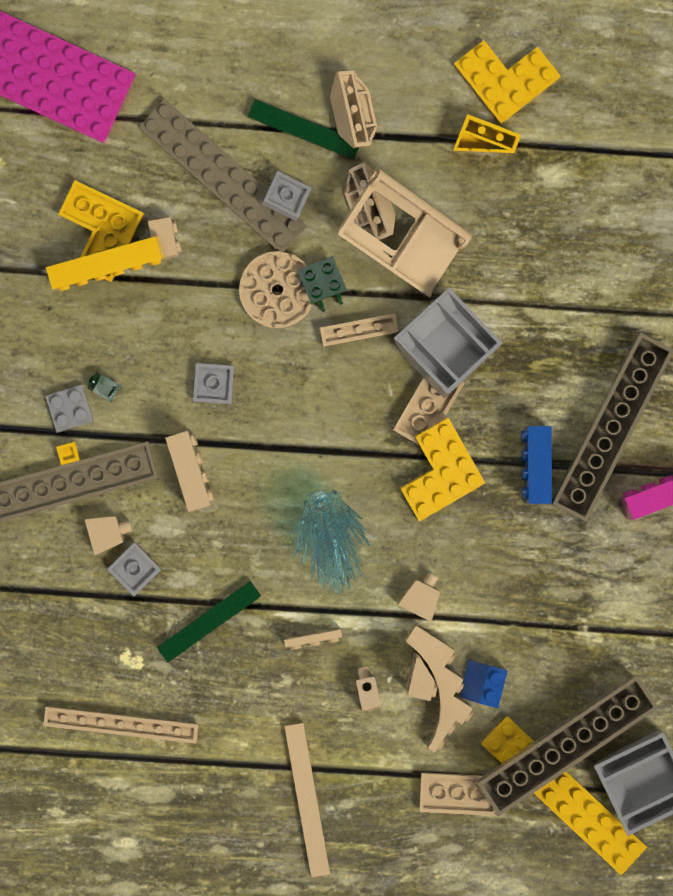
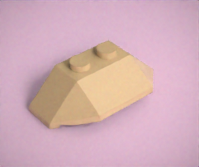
M354 70L336 72L330 94L338 134L353 148L370 146L377 129V123L369 89L356 76L357 74Z
M366 162L348 171L349 176L344 194L350 210L368 184V177L374 171ZM373 191L354 221L356 225L378 240H382L393 235L396 214L392 203L376 191Z

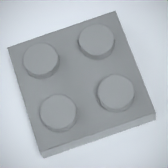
M277 171L262 205L297 221L311 191V187Z
M196 363L193 402L232 404L234 366Z
M83 385L46 396L57 433L94 422Z
M134 542L107 570L135 596L162 569Z

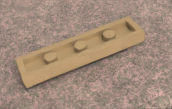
M395 313L320 328L323 347L399 333Z

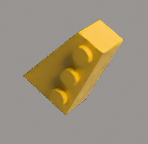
M467 114L453 151L514 153L521 135Z

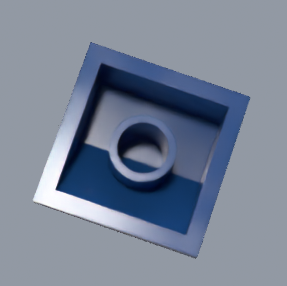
M468 659L463 680L464 686L459 697L482 705L499 708L508 671L505 668Z

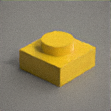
M76 442L56 447L61 465L80 460Z

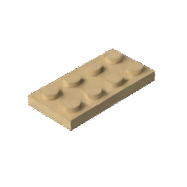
M423 377L393 430L419 445L415 435L445 418L464 382L444 399Z
M421 772L419 812L496 816L475 784V781L484 775Z

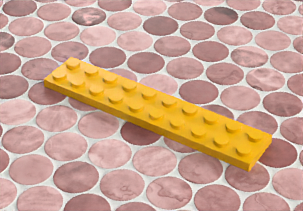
M506 715L481 742V745L503 763L534 742V740ZM567 771L534 793L620 875L647 848L634 834L627 836L621 822Z

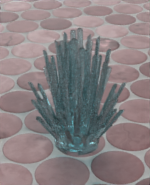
M321 490L306 496L307 501H304L305 508L292 532L295 533L299 529L295 540L297 547L294 556L301 551L304 537H306L302 565L304 566L311 539V578L315 572L317 559L318 584L322 585L323 590L325 587V575V582L329 584V589L331 590L333 588L332 577L335 593L339 594V592H343V586L346 584L345 577L349 589H351L349 579L352 576L354 581L357 582L349 553L352 556L358 574L362 575L359 566L363 567L348 528L360 545H362V541L354 528L368 546L372 545L363 534V530H366V528L357 519L364 518L342 500V495L339 491L332 490V493H324Z

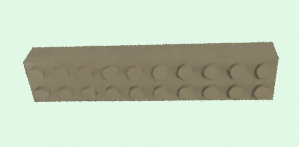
M641 332L635 336L552 499L551 505L584 522L588 521L673 354L672 348Z
M631 675L476 780L475 784L495 815L501 816L657 710L658 706L639 677Z

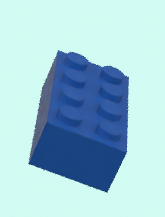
M526 426L521 431V442H524V450H521V461H525V469H521V480L525 481V488L521 489V499L525 500L526 504H552V426Z

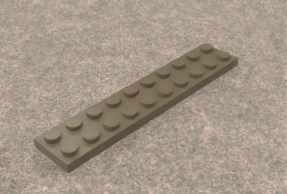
M165 99L139 126L146 135L277 251H281V254L288 249L307 227L299 218L297 221H294L262 205L268 190Z
M149 442L0 482V522L159 479Z

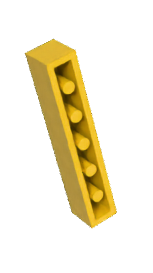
M158 235L48 266L46 270L52 290L58 288L60 292L70 289L69 285L76 283L78 287L88 284L87 280L95 278L96 282L106 279L107 274L113 273V276L124 274V270L128 268L135 271L142 269V265L149 263L150 266L161 263L160 259L166 257Z

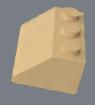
M414 652L405 688L407 696L431 701V697L436 696V683L419 654Z

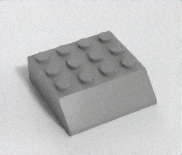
M450 288L394 337L396 344L407 361L444 399L502 345V342Z
M657 730L608 754L594 765L627 836L673 814V751L663 731Z

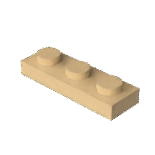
M341 628L284 638L285 648L290 647V650L300 649L303 644H309V647L320 645V641L327 640L328 643L337 642L342 637Z

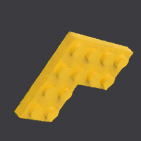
M483 40L454 63L455 68L500 125L561 78L560 74L538 47L507 70Z
M74 180L58 215L92 231L81 254V257L131 243L144 213ZM113 273L107 274L105 280L112 283L115 276H113Z
M448 417L415 435L417 442L433 469L400 487L419 522L485 484Z

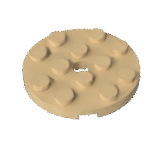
M281 251L268 252L251 261L242 274L239 286L240 300L247 314L257 323L269 328H286L300 322L313 306L309 301L297 271L307 265L297 256ZM281 285L283 287L282 294L274 295L272 293L273 286Z

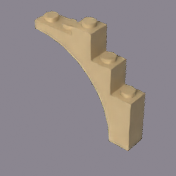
M415 624L405 642L418 651L427 662L434 674L438 687L439 716L434 734L427 745L428 749L435 753L437 749L440 751L445 744L444 738L447 733L451 734L456 727L454 722L457 721L460 724H463L464 721L468 722L473 715V712H471L473 708L454 695L462 690L464 679L445 667L446 664L450 665L455 658L453 654L455 650Z

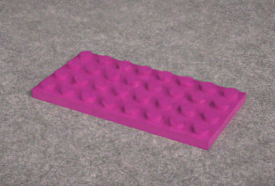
M0 11V96L105 144L136 77V73Z

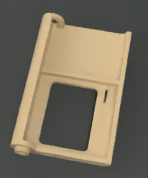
M381 169L374 170L368 177V184L339 227L337 234L430 298L434 287L459 249L461 250L466 247L471 240L472 234ZM373 191H376L414 218V223L396 250H392L354 222Z

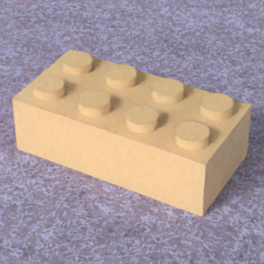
M186 431L166 437L188 512L213 505L212 501L215 500L212 489L208 490L206 482H209L207 472L202 471L201 464L204 462L201 453H197L195 448L198 445L195 434Z

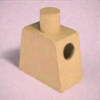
M118 516L85 520L94 555L125 542L123 534L133 531L131 521L120 523Z
M427 573L423 582L415 579L399 600L398 605L431 622L440 595V591L433 588L438 577Z
M369 667L357 669L360 680H356L362 711L367 712L380 709L381 703L375 676H370ZM365 684H370V691H364Z

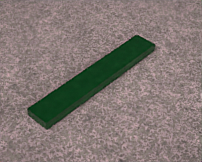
M254 99L248 114L249 119L351 160L355 159L359 147H351L338 132Z
M250 580L160 644L157 649L166 662H170L261 597V594Z

